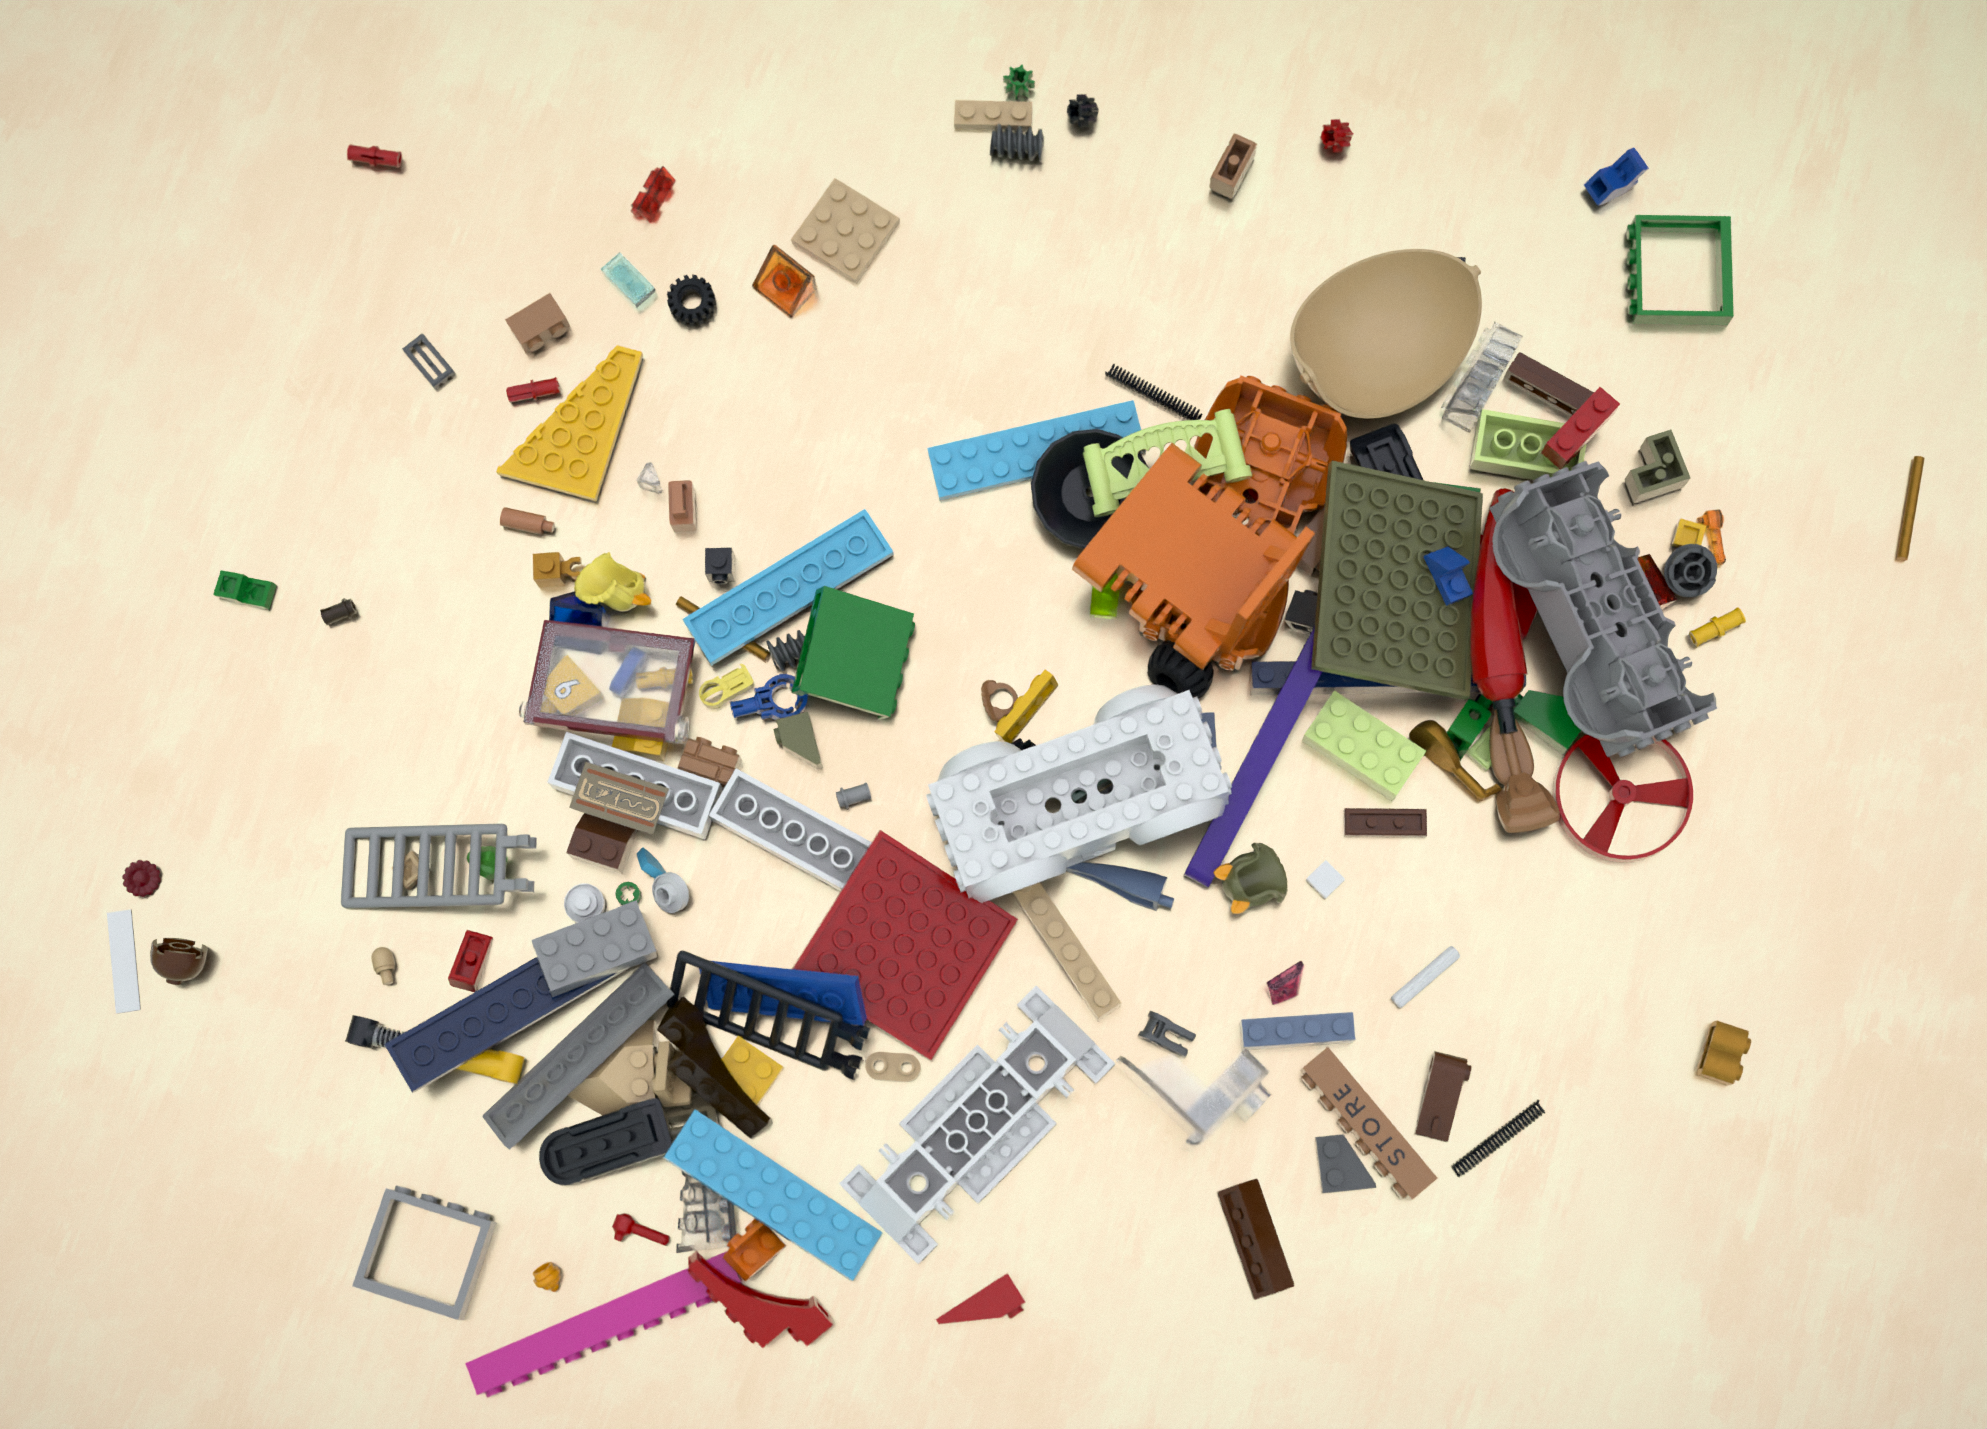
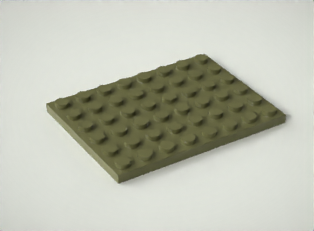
M1333 460L1328 464L1311 669L1463 700L1470 697L1472 672L1470 626L1473 595L1446 606L1424 556L1445 547H1450L1469 560L1470 563L1462 571L1472 592L1474 591L1480 550L1483 493Z

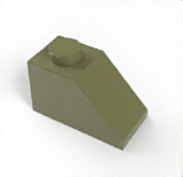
M804 712L777 719L778 728L773 729L777 745L782 744L786 752L816 769H822L823 766L809 713Z

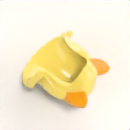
M610 552L603 553L596 557L591 564H587L575 581L574 591L576 592V597L587 604L593 603L596 605L598 602H602L611 609L622 612L631 610L637 605H650L652 602L650 597L644 593L645 575L617 563L611 557Z

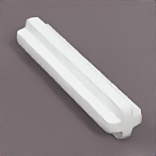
M1449 946L1391 997L1393 1002L1399 1008H1402L1459 959V952L1453 946Z

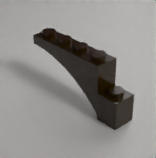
M683 996L666 1011L657 1028L658 1032L677 1047L667 1068L739 1130L751 1138L768 1124L770 1117L752 1101L730 1074L709 1036L703 1020L704 1013Z

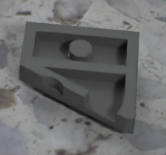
M1344 1134L1315 1137L1322 1194L1377 1188L1375 1181Z

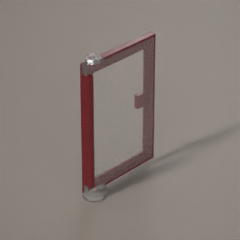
M544 620L528 701H521L519 717L524 718L523 723L525 725L685 744L689 732V718L682 716L696 640L695 638Z

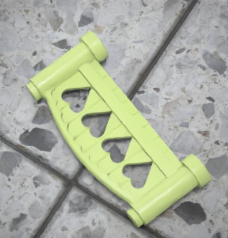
M1231 409L1215 412L1216 418L1211 421L1184 420L1151 426L1134 432L1106 448H1100L1099 443L1085 446L1083 456L1095 502L1092 506L1094 516L1102 517L1113 514L1120 506L1119 500L1126 498L1149 471V468L1138 459V453L1141 450L1149 452L1152 447H1157L1160 449V457L1164 452L1166 444H1176L1179 440L1186 442L1185 452L1202 465L1192 481L1197 480L1203 473L1207 477L1224 473L1226 483H1234L1251 478L1250 465H1246L1234 414H1231ZM1205 433H1209L1213 436V441L1205 459L1191 446L1190 441L1194 436L1202 437ZM1126 454L1133 455L1134 461L1128 479L1112 466L1113 458H1123Z

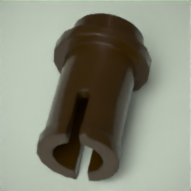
M343 598L342 602L321 609L320 614L324 623L330 625V623L346 617L353 618V615L357 613V609L351 598L348 600Z

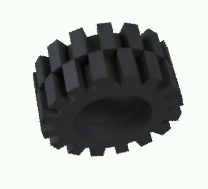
M688 274L683 275L684 280L677 278L675 280L676 284L672 283L669 286L671 290L667 291L669 309L677 321L681 320L683 325H686L688 322L690 326H695V322L698 321L701 325L704 323V318L709 320L711 318L710 313L714 314L716 299L710 283H706L703 277L698 279L697 275L692 274V278H689ZM688 292H696L701 296V303L693 309L685 308L682 305L683 296Z

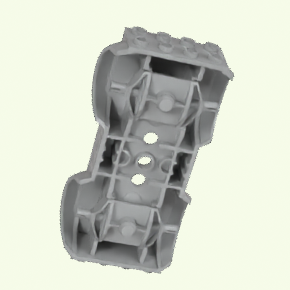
M1587 461L1573 466L1571 471H1569L1568 467L1553 473L1551 478L1549 474H1545L1535 479L1533 484H1530L1529 480L1522 482L1514 487V493L1510 491L1499 496V502L1490 507L1496 521L1493 533V552L1502 572L1514 583L1528 589L1567 671L1563 688L1564 703L1570 718L1584 733L1600 741L1607 757L1618 753L1621 758L1636 751L1635 745L1640 750L1655 743L1654 737L1659 742L1672 736L1671 730L1678 734L1691 728V721L1696 725L1708 720V713L1718 708L1714 692L1700 696L1692 693L1685 687L1687 680L1682 671L1692 667V661L1684 664L1691 660V658L1686 656L1680 660L1676 659L1672 649L1668 647L1669 635L1672 629L1676 627V624L1673 620L1665 617L1637 559L1640 554L1639 547L1626 548L1614 539L1615 530L1612 522L1621 519V513L1617 514L1620 510L1613 509L1608 512V510L1604 509L1600 499H1598L1600 485L1609 477V473L1599 461L1589 465Z

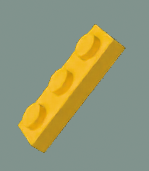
M1045 669L1041 675L1034 677L1028 691L1018 697L1010 713L999 720L994 732L1001 742L1012 743L1059 684L1053 674Z

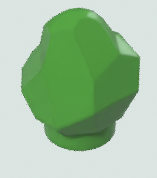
M482 846L480 875L488 880L494 879L496 847ZM469 851L468 854H467V862H468V863H469V859H470V851Z

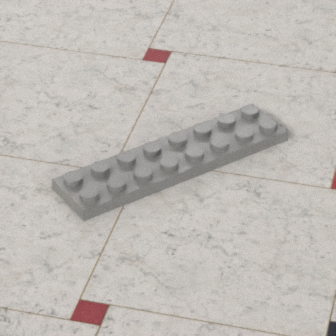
M644 962L518 1081V1084H515L482 1115L502 1144L510 1150L515 1144L520 1142L534 1126L541 1122L552 1109L581 1084L589 1074L663 1006L674 993Z

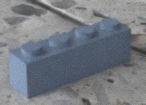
M1353 1012L1241 1019L1240 1021L1242 1050L1353 1043L1356 1040Z

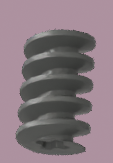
M998 123L991 135L990 156L997 149L999 157H1003L1007 150L1009 158H1013L1017 151L1019 159L1023 160L1026 153H1028L1029 160L1034 161L1038 154L1040 162H1042L1045 140L1043 131L1039 128L1037 134L1033 135L1032 127H1029L1026 134H1023L1022 127L1018 126L1016 132L1013 133L1011 125H1008L1005 132H1003L1001 124Z
M797 630L796 639L789 633L786 634V643L780 637L776 638V646H773L769 640L766 641L774 666H778L782 672L785 671L786 662L792 668H795L796 659H800L805 638L800 630Z

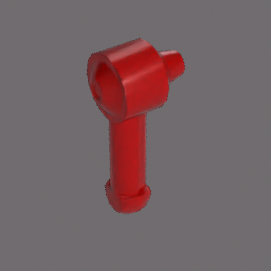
M626 1213L616 1214L612 1224V1229L615 1232L614 1239L620 1242L625 1236L631 1235V1233L664 1246L670 1241L668 1235L636 1223L633 1217Z

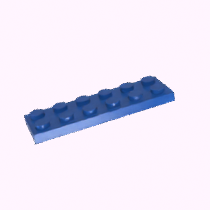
M712 961L837 1011L843 1016L842 1022L863 1026L867 1019L858 976ZM714 974L711 977L706 1000L709 1009L721 1010L727 979ZM737 985L732 1007L733 1012L748 1013L753 993L752 989ZM763 995L759 1014L775 1016L779 1000ZM789 1005L786 1017L803 1019L805 1011ZM815 1015V1021L831 1022Z

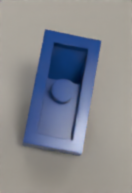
M1445 547L1424 556L1446 606L1473 595L1462 571L1470 563L1469 560L1450 547Z

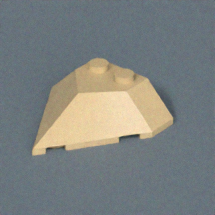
M647 1020L567 1096L601 1115L656 1098V1094L653 1093L651 1086L652 1078L655 1077L654 1048H657L655 1020Z

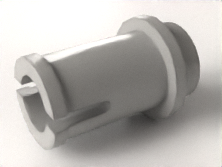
M867 782L848 789L841 787L840 791L835 792L840 808L845 806L847 809L849 808L848 805L871 799Z

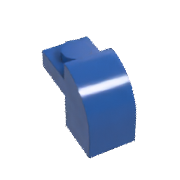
M1635 147L1628 149L1611 166L1599 169L1584 184V187L1599 206L1616 199L1639 182L1637 179L1649 167Z

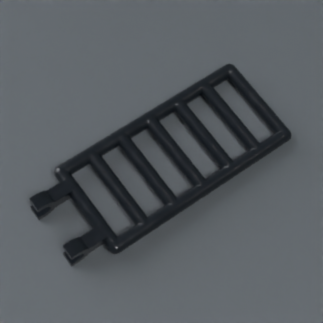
M681 950L677 953L670 990L674 995L667 1001L668 1008L679 1000L686 964L702 969L694 1006L704 1013V1023L740 1036L745 1040L822 1071L828 1070L830 1066L841 1070L842 1074L847 1078L854 1079L856 1068L860 1067L862 1057L857 1055L846 1056L834 1051L836 1042L839 1037L849 1041L852 1047L862 1050L871 1028L861 1025L852 1026L842 1022L843 1016L837 1011L687 951ZM712 974L727 979L719 1017L704 1011ZM738 984L753 990L745 1027L729 1021ZM763 995L779 1000L770 1037L755 1032ZM789 1005L805 1011L796 1047L780 1042ZM815 1015L831 1021L821 1058L806 1052Z

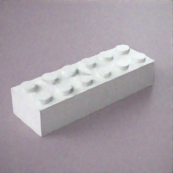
M566 732L547 781L553 789L574 795L585 762L669 788L657 824L704 840L706 839L712 822L709 814L723 792V787L720 783Z
M737 768L709 814L713 822L841 891L871 841Z

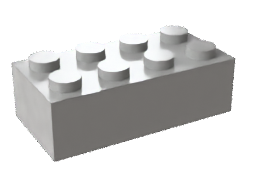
M637 900L531 940L552 997L656 958V949Z

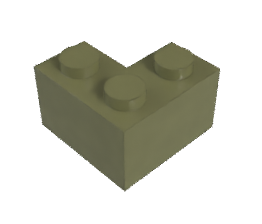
M1672 429L1645 438L1640 449L1647 465L1630 470L1624 480L1634 504L1685 487L1691 477Z

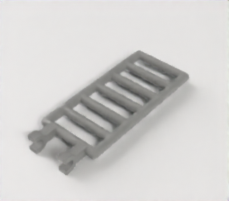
M504 823L347 828L344 837L341 906L343 908L501 905L504 902L505 892H534L535 881H528L527 878L505 879L506 855L508 848L536 849L537 838L531 837L529 834L507 836L508 827ZM496 834L493 894L479 895L482 835ZM456 835H471L468 895H453ZM420 836L417 896H402L406 837ZM431 836H445L442 895L428 896ZM381 837H395L391 896L377 897ZM356 838H369L366 897H352Z

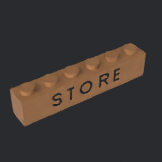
M1329 1047L1324 1049L1300 1070L1304 1074L1301 1076L1302 1081L1310 1090L1315 1088L1321 1095L1319 1101L1329 1112L1332 1109L1339 1116L1337 1122L1347 1134L1350 1131L1358 1139L1355 1142L1357 1147L1364 1155L1370 1154L1376 1161L1373 1164L1374 1167L1384 1178L1387 1175L1394 1182L1393 1190L1402 1200L1405 1197L1409 1201L1413 1200L1438 1179Z

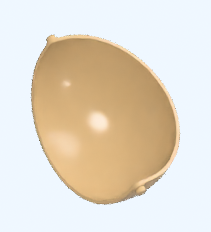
M1403 249L1365 258L1338 271L1321 283L1306 298L1297 311L1291 326V349L1296 365L1301 373L1300 378L1304 384L1307 383L1311 390L1327 405L1340 413L1356 418L1386 417L1405 411L1422 402L1437 391L1454 374L1474 342L1482 313V296L1478 281L1481 270L1477 265L1469 266L1461 259L1445 252L1430 249Z

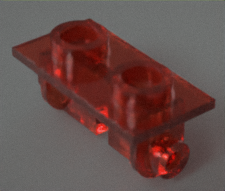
M664 166L661 168L656 167L655 170L650 171L648 178L642 186L647 192L639 191L634 202L631 204V213L636 216L641 214L649 223L652 222L676 181Z

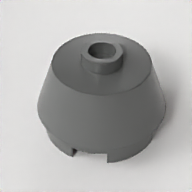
M1687 544L1677 548L1670 554L1665 564L1664 576L1666 583L1674 593L1683 597H1695L1708 592L1715 584L1717 576V562L1714 555L1709 549L1698 544Z

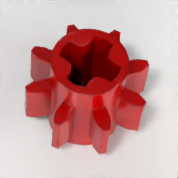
M1331 119L1330 124L1322 126L1323 130L1320 139L1325 144L1324 149L1342 152L1343 147L1351 146L1350 141L1354 134L1348 127L1349 122L1341 123L1340 119Z

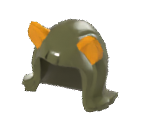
M1254 842L1251 844L1254 849L1253 852L1241 854L1230 863L1220 865L1213 872L1216 878L1222 880V887L1227 897L1233 900L1231 904V912L1233 914L1243 913L1252 906L1263 905L1272 898H1277V903H1282L1288 892L1286 872L1283 864L1280 862V858L1274 849L1268 845Z

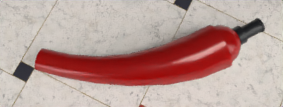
M1506 488L1496 490L1490 507L1499 502V496L1512 490ZM1489 508L1474 582L1470 626V656L1473 683L1477 684L1479 691L1485 698L1493 702V708L1497 710L1499 733L1503 735L1518 732L1513 709L1516 707L1514 698L1523 689L1524 679L1528 673L1517 613L1514 582L1502 572L1496 562L1493 552V533L1496 521Z

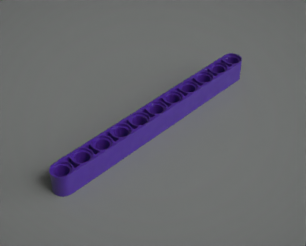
M1315 626L1231 783L1232 788L1230 789L1232 794L1229 795L1228 804L1225 805L1223 815L1212 819L1185 870V876L1206 887H1209L1214 878L1213 872L1221 865L1322 671L1311 669Z

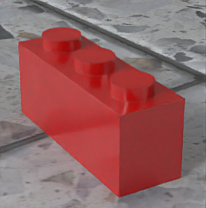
M1599 387L1546 443L1541 453L1560 470L1563 469L1615 414L1620 403L1603 388Z

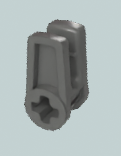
M1149 1011L1147 1015L1149 1019L1144 1030L1139 1032L1138 1037L1186 1058L1188 1049L1183 1047L1182 1044H1177L1167 1039L1165 1032H1170L1176 1035L1177 1038H1182L1188 1042H1193L1196 1034L1173 1023L1163 1015ZM1156 1023H1157L1158 1025H1157V1027H1156L1154 1033L1152 1034V1032H1153V1030H1154V1027H1155V1025H1156Z

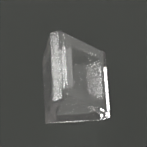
M649 461L645 464L636 481L640 488L657 494L663 493L653 463Z

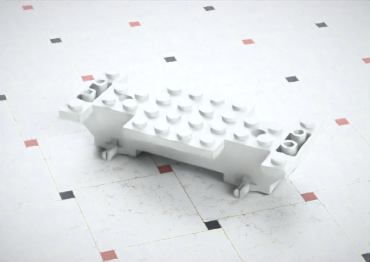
M1037 985L1017 1004V1007L1033 1023L1020 1033H1017L1007 1022L1003 1024V1027L999 1028L998 1031L1010 1042L995 1062L977 1044L899 1123L915 1142L900 1154H897L888 1143H885L883 1147L890 1155L882 1148L878 1150L890 1162L886 1172L876 1181L858 1164L839 1183L917 1264L938 1245L919 1223L934 1208L947 1220L950 1216L942 1208L950 1215L955 1211L943 1199L958 1184L979 1203L1057 1124L1038 1105V1102L1054 1086L1067 1098L1070 1094L1062 1086L1070 1093L1075 1089L1063 1077L1075 1065L1095 1084L1115 1065V1062ZM1038 1056L1044 1060L1045 1065L1043 1069L1034 1071L1029 1067L1028 1063L1032 1057ZM915 1176H923L926 1180V1186L921 1191H914L910 1186V1182Z

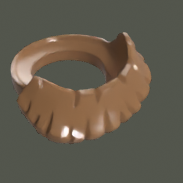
M989 679L982 683L981 696L985 712L988 713L992 721L999 722L1002 717L1007 716L1013 709V705L1018 698L1017 693L1013 687L1006 683H996L995 680ZM998 689H1005L1011 693L1013 703L1007 709L994 707L991 704L990 695Z

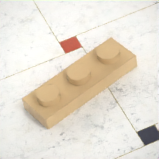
M955 100L954 128L995 129L999 123L1002 129L1005 130L1008 125H1011L1012 130H1017L1018 126H1021L1022 130H1028L1029 127H1032L1033 104L1032 102Z

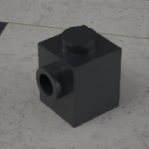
M732 547L705 548V575L708 582L713 584L735 582V554Z

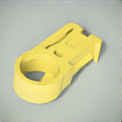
M740 664V669L736 668L722 676V679L717 676L712 680L705 681L701 685L699 697L706 707L714 709L721 707L725 702L754 687L755 683L744 664ZM712 685L716 686L704 693L707 687ZM723 690V695L718 702L708 703L705 701L709 696Z

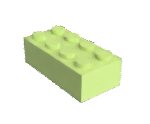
M1482 409L1477 420L1470 469L1535 480L1545 474H1549L1551 478L1553 477L1552 474L1560 469L1541 452L1546 443L1565 423ZM1586 445L1564 468L1568 467L1569 471H1571L1573 466L1584 462Z
M1335 690L1302 739V742L1391 801L1395 799L1426 753V750Z

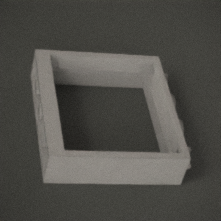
M398 1185L395 1186L394 1190L386 1188L352 1287L456 1320H464L497 1222L489 1220L490 1214L475 1210L473 1215L463 1212L464 1206L449 1201L447 1207L437 1204L438 1198L422 1193L420 1198L410 1195L412 1190ZM394 1200L480 1227L455 1305L367 1278Z

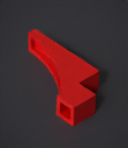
M697 1250L688 1257L689 1269L687 1271L697 1283L702 1281L708 1288L706 1290L708 1296L715 1303L720 1301L726 1308L724 1312L734 1324L739 1322L744 1328L743 1333L752 1344L757 1342L762 1349L786 1328H788L787 1331L796 1342L801 1340L808 1347L833 1325L831 1315L814 1296L809 1299H797L760 1292L726 1276L711 1265Z

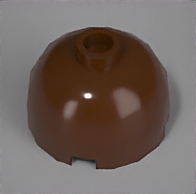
M168 937L163 938V943L158 944L157 939H155L151 943L150 963L153 970L160 977L166 979V983L181 985L183 981L195 978L202 971L207 959L208 948L203 944L201 949L193 947L195 941Z

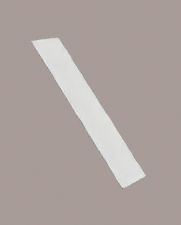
M131 909L107 913L116 1014L140 1010Z

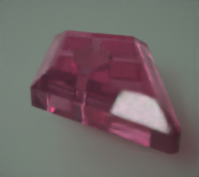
M1302 961L1297 962L1266 982L1273 1005L1299 995L1304 971Z

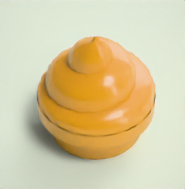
M546 1262L533 1271V1282L538 1288L551 1290L552 1292L557 1291L561 1277L558 1266H554L552 1262Z

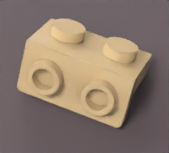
M670 1041L659 1042L658 1053L654 1055L656 1075L652 1078V1091L658 1096L664 1107L689 1105L692 1099V1089L667 1068L675 1053V1049Z

